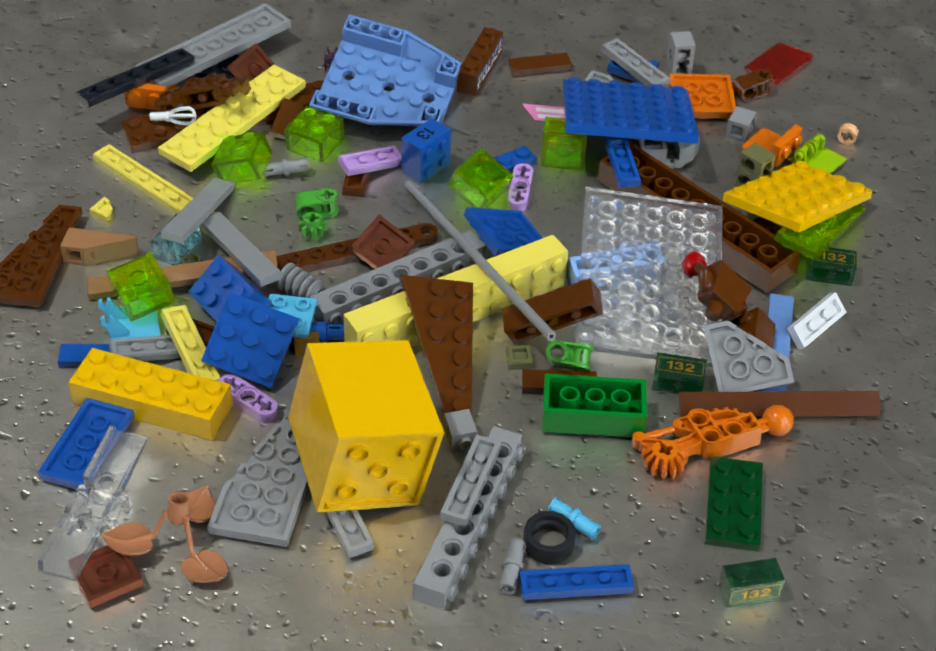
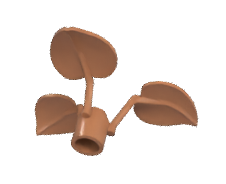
M207 485L189 493H171L168 496L167 510H162V516L152 533L146 525L136 522L125 523L102 533L103 540L114 551L129 556L141 555L152 549L153 543L151 540L157 537L163 523L168 518L173 525L179 526L184 524L191 557L182 561L181 572L188 580L207 583L220 581L227 576L226 562L219 554L211 550H203L196 554L193 547L189 521L201 523L210 520L216 505Z

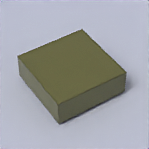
M531 345L506 346L509 370L533 369L534 361Z

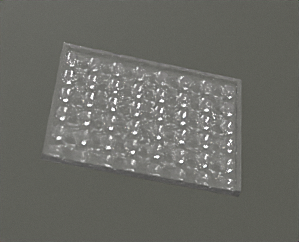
M586 187L584 191L578 282L589 278L593 280L601 293L603 314L576 323L574 343L594 346V351L655 360H658L659 357V360L713 367L704 326L719 323L721 319L711 321L706 318L707 308L697 297L699 291L698 276L694 275L691 279L685 276L682 261L692 251L699 252L704 257L707 266L722 260V206Z

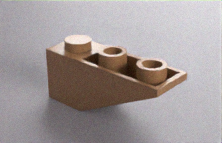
M69 227L60 245L63 263L88 266L139 255L137 236Z

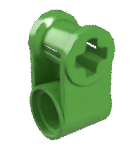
M325 188L298 193L295 197L298 218L302 220V216L309 212H316L320 216L323 215V218L337 216L339 207L336 205L338 197L336 190Z
M554 340L547 345L546 359L553 367L573 371H590L589 361L591 352L594 351V346L585 343ZM554 349H560L564 355L561 358H553L550 353Z

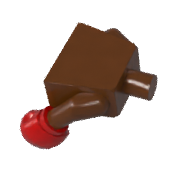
M692 251L685 256L682 261L684 275L690 279L694 275L698 276L699 291L697 297L707 308L705 313L707 319L717 321L727 316L735 317L746 312V298L752 291V288L724 261L719 260L707 266L704 257L699 252Z

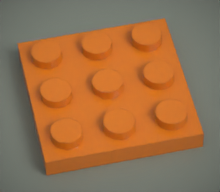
M669 73V78H671L669 88L681 86L688 90L695 118H730L736 108L730 75Z

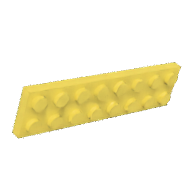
M276 65L271 66L249 82L251 90L248 95L238 92L234 97L230 96L225 104L212 108L159 146V155L192 172L280 107L284 98L290 99L306 87V80Z

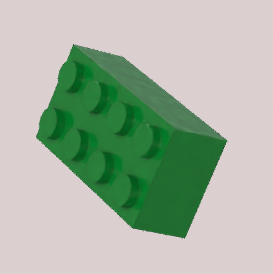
M545 374L542 432L633 437V434L638 431L645 433L647 422L646 380Z

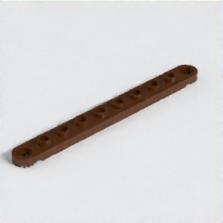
M422 223L399 229L415 241L411 249L420 247L423 244L435 243V240L437 241L438 228L431 223ZM424 231H425L426 233H427V231H428V233L431 232L430 235H423L422 233H424ZM358 238L277 256L278 269L281 271L288 263H294L296 267L302 268L303 271L311 272L360 261L362 259L350 251V247ZM247 277L253 284H257L251 277Z

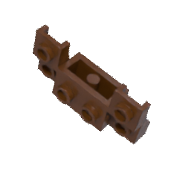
M212 73L204 78H189L185 81L182 88L162 92L154 105L157 111H160L164 106L174 109L180 103H183L184 106L192 107L194 110L225 104L230 95L234 97L238 92L248 95L251 86L247 77L227 79L225 74L217 75Z

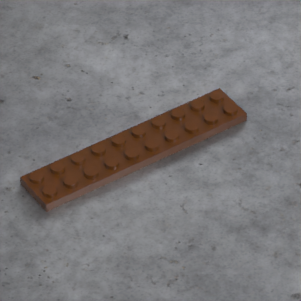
M324 80L306 83V87L289 99L304 104L300 118L327 113L309 107L315 91L321 89ZM215 106L196 109V120ZM280 107L251 128L273 124ZM184 110L174 114H192V112ZM150 115L122 121V127L132 153L158 148L189 126L178 125L171 121H151ZM173 118L184 122L192 120V118Z

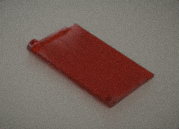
M779 42L746 65L744 69L749 70L751 73L759 69L769 70L772 73V83L778 85L780 81L799 67L811 61L813 56L809 52Z

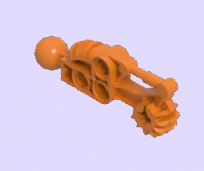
M783 405L768 407L764 411L762 418L758 420L752 412L740 413L738 408H734V410H729L728 407H723V410L712 408L711 411L696 408L691 410L688 415L675 419L672 426L647 433L635 432L632 437V447L641 452L645 471L651 472L652 478L659 475L662 480L666 476L674 479L676 474H682L685 464L688 462V456L697 454L706 460H710L711 456L724 457L759 445L761 435L765 432L773 436H784L791 431L794 425V417L790 409ZM669 434L681 437L675 440L661 439Z

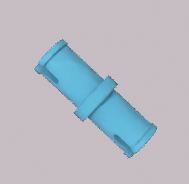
M557 497L550 503L547 511H555L565 515L571 520L576 530L589 537L590 540L596 538L601 529L600 524L584 516L580 509H573Z

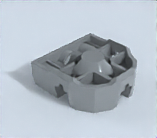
M700 135L698 144L650 140V143H645V139L631 138L634 145L670 168H682L684 164L693 161L698 153ZM674 154L675 156L673 162H670V159H666L667 155Z

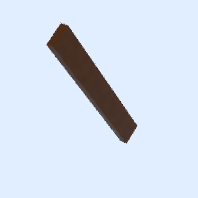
M879 391L679 392L678 394L679 418L688 415L691 410L696 408L711 411L712 408L723 410V407H728L729 410L738 408L740 413L752 412L756 418H762L764 411L772 405L787 407L792 412L794 418L881 416Z

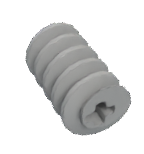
M294 263L285 265L281 270L282 279L276 281V286L280 291L285 292L289 296L310 298V296L326 290L322 280H317L313 275L310 276L309 272L296 267Z

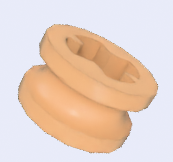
M843 124L837 135L838 140L845 145L853 144L856 141L858 129L853 124Z

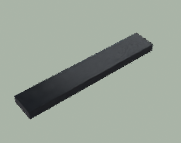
M180 48L76 92V97L87 107H92L193 64L195 59L192 54Z

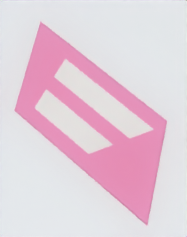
M522 103L534 120L565 123L564 107Z

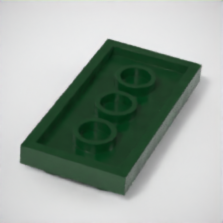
M711 456L709 462L705 545L759 552L761 545L763 463Z

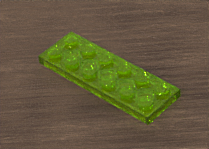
M858 204L801 232L783 227L777 232L775 241L781 243L785 248L801 252L807 258L817 260L864 215L867 207Z

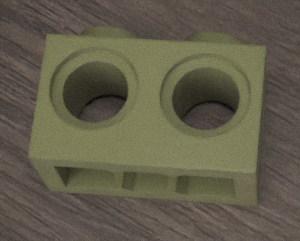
M756 143L748 148H744L739 155L740 161L736 171L735 187L758 179L761 176L771 174L776 155Z

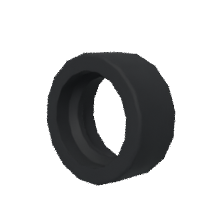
M555 511L536 513L527 520L524 527L523 541L527 545L525 551L535 561L544 564H556L565 561L574 549L575 526L569 518ZM543 529H552L564 535L565 541L556 546H547L536 541L533 535Z

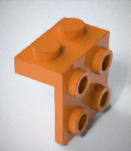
M149 82L124 93L126 106L156 110L154 103L159 98V95L164 91L177 89L178 84L176 83L168 88L167 86L153 85ZM164 106L160 111L166 112L169 107Z
M795 124L783 136L766 128H761L742 145L741 150L756 143L776 155L773 167L777 168L801 145L803 127Z

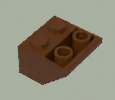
M759 307L746 311L734 319L727 320L773 349L776 324Z

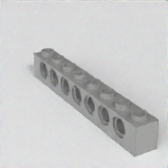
M472 230L461 233L486 259V245ZM449 238L310 296V298L318 299L314 318L317 322L324 321L327 324H342L345 313L403 292L404 288L399 280L400 275L437 279L476 263L453 238Z
M493 426L488 438L501 441V450L468 524L464 527L448 521L444 522L413 583V600L445 610L449 600L453 601L458 590L457 583L459 579L464 580L468 570L467 563L469 559H474L477 553V542L479 538L483 539L486 535L488 519L494 518L498 506L497 501L498 499H503L506 493V482L513 479L516 471L515 464L517 461L521 462L525 452V447L522 446L523 435Z

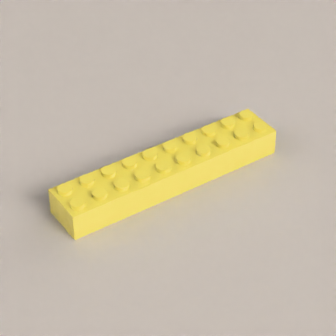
M554 235L487 259L490 265L524 300L565 286L568 250ZM477 264L437 278L473 283V322L502 311V308L514 304ZM405 291L345 313V342L409 340L410 346L417 345L419 340L413 324L414 319L410 307H408L405 299Z

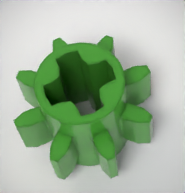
M309 212L302 216V221L298 222L299 231H302V237H306L308 240H317L323 237V231H327V221L323 220V215L320 216L316 212Z

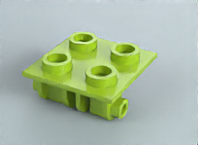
M816 134L812 140L804 143L802 148L797 149L787 161L792 164L796 161H804L808 163V166L825 169L827 173L831 174L847 158L824 147V135Z

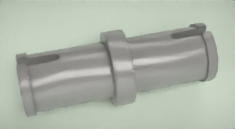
M307 157L295 160H287L286 158L280 162L263 163L264 170H266L264 172L265 177L282 174L290 176L289 173L308 172V165H303L308 164Z
M512 539L509 542L507 557L502 562L501 568L503 573L498 589H501L500 591L504 594L511 595L516 592L520 571H523L524 568L522 561L527 545L520 539Z

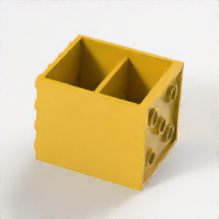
M409 340L307 343L288 419L317 513L419 505L439 450L444 430Z

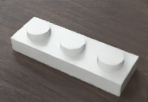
M836 292L825 296L787 328L797 348L801 349L809 345L842 317L846 310Z

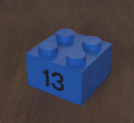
M430 119L401 138V172L418 183H422L443 168H446L451 160V129L434 119Z

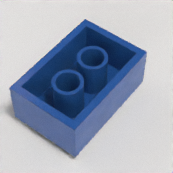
M220 255L215 258L188 291L216 322L229 292L266 306L272 303L236 266Z

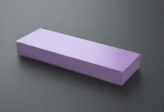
M395 146L340 155L337 162L346 175L351 176L401 166V154Z

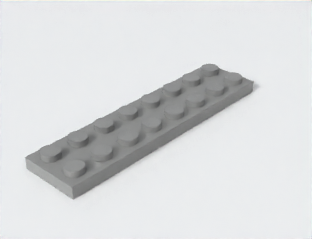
M265 3L135 65V67L183 48L194 56L195 63L149 82L153 85L167 86L168 88L250 48L255 43L281 33L291 27V20Z

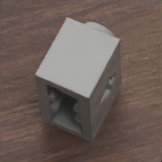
M690 31L670 32L666 61L668 73H692L696 45Z

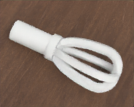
M189 106L178 107L166 112H150L151 121H171L178 125H190L197 118L196 111ZM184 110H190L192 112V114H174L175 112ZM173 118H192V120L184 122Z

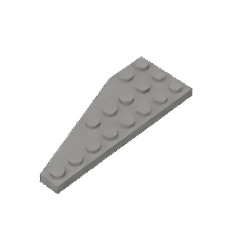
M290 409L284 414L282 422L279 425H275L253 450V455L250 459L238 467L237 474L231 480L228 479L223 485L207 526L208 534L288 547L308 487V481L288 419Z

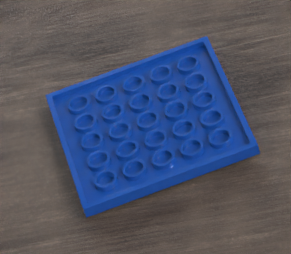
M576 77L563 79L565 133L698 144L699 132L688 90L684 87L673 86L672 88H667L660 84L643 86V84L637 82L622 84L620 81L606 83L598 79L582 81Z

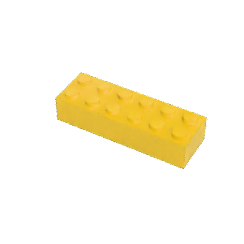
M91 348L68 382L72 403L82 406L86 398L120 406L133 410V420L211 441L233 406L231 384Z

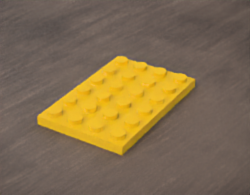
M796 161L777 171H772L771 174L761 176L758 179L724 192L722 201L796 232H801L870 199L873 190L866 188L862 183L847 181L843 176L829 174L825 169L808 166L807 162Z

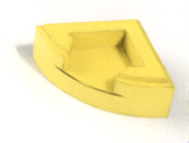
M103 197L89 209L90 215L106 223H109L113 217L111 202L106 197Z

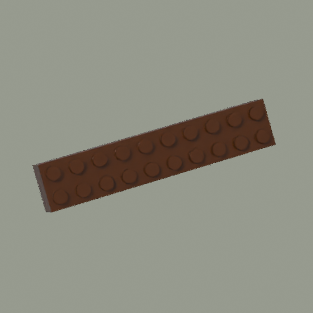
M629 142V146L641 178L640 186L618 188L609 157L606 156L600 160L599 182L716 260L724 261L734 272L764 292L769 293L797 272L801 251L633 143Z

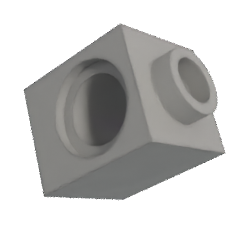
M737 106L728 120L725 137L746 143L754 129L757 112Z
M469 409L444 413V433L451 453L468 451L475 439L477 429Z

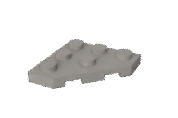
M730 321L704 326L718 392H756L794 384L791 365L787 356L775 351Z

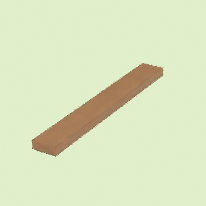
M276 250L262 252L278 268ZM231 257L224 258L236 266L246 277H250ZM214 260L88 278L87 295L90 301L194 285Z

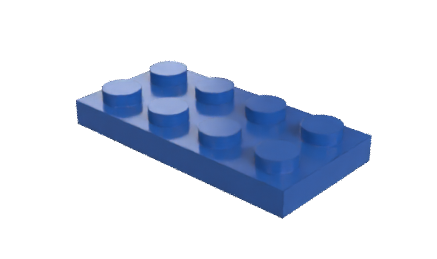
M86 398L37 472L39 479L88 492L134 418L133 410Z

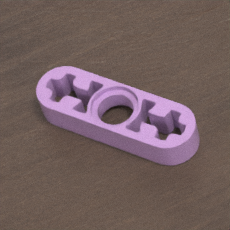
M521 163L514 167L508 194L507 207L509 210L523 212L527 209L533 180V167L529 164ZM522 186L525 187V189H517L515 187Z
M226 374L219 379L220 382L231 384L232 400L235 406L261 423H271L277 419L278 405L274 399L237 375ZM247 395L255 397L252 401L242 400Z

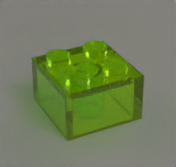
M306 106L284 129L285 150L323 163L344 140L343 119Z
M545 117L541 167L584 171L587 135L565 133V118Z
M263 131L249 132L238 136L230 135L223 139L211 166L218 179L235 183L261 180L273 151Z
M480 148L454 170L447 186L472 208L487 209L507 191L514 175L483 148Z
M152 252L106 271L112 290L130 322L175 303L171 285Z

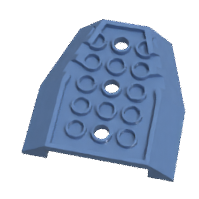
M349 14L342 29V41L321 89L315 91L309 107L370 125L421 126L430 119H434L442 124L454 94L461 62L407 30ZM351 76L353 77V79L346 80L344 79V77ZM390 87V88H392L393 90H392V91H385L384 88ZM429 98L433 101L431 103H427L424 101V99Z

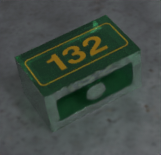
M810 245L806 261V280L845 286L853 285L857 270V251Z
M657 352L652 390L679 394V392H702L707 360Z
M770 558L722 566L718 587L726 608L780 600L785 579L777 559Z

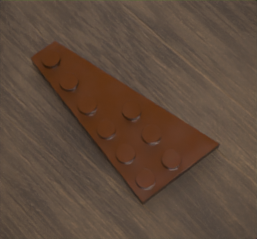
M58 205L43 220V225L37 231L33 230L29 234V239L24 244L20 243L0 263V303L42 307L63 259L60 245L68 228H77L83 214L82 207Z
M400 275L399 280L406 294L405 299L414 319L413 324L424 357L426 356L430 377L434 381L436 396L443 418L444 413L466 409L470 410L472 416L473 283Z

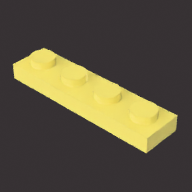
M186 306L162 309L161 317L187 372L219 381L221 377L216 367L201 362L206 347Z

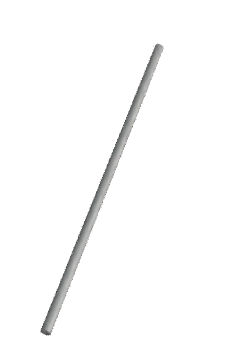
M411 180L406 181L404 184L406 189L548 341H553L556 338V333Z

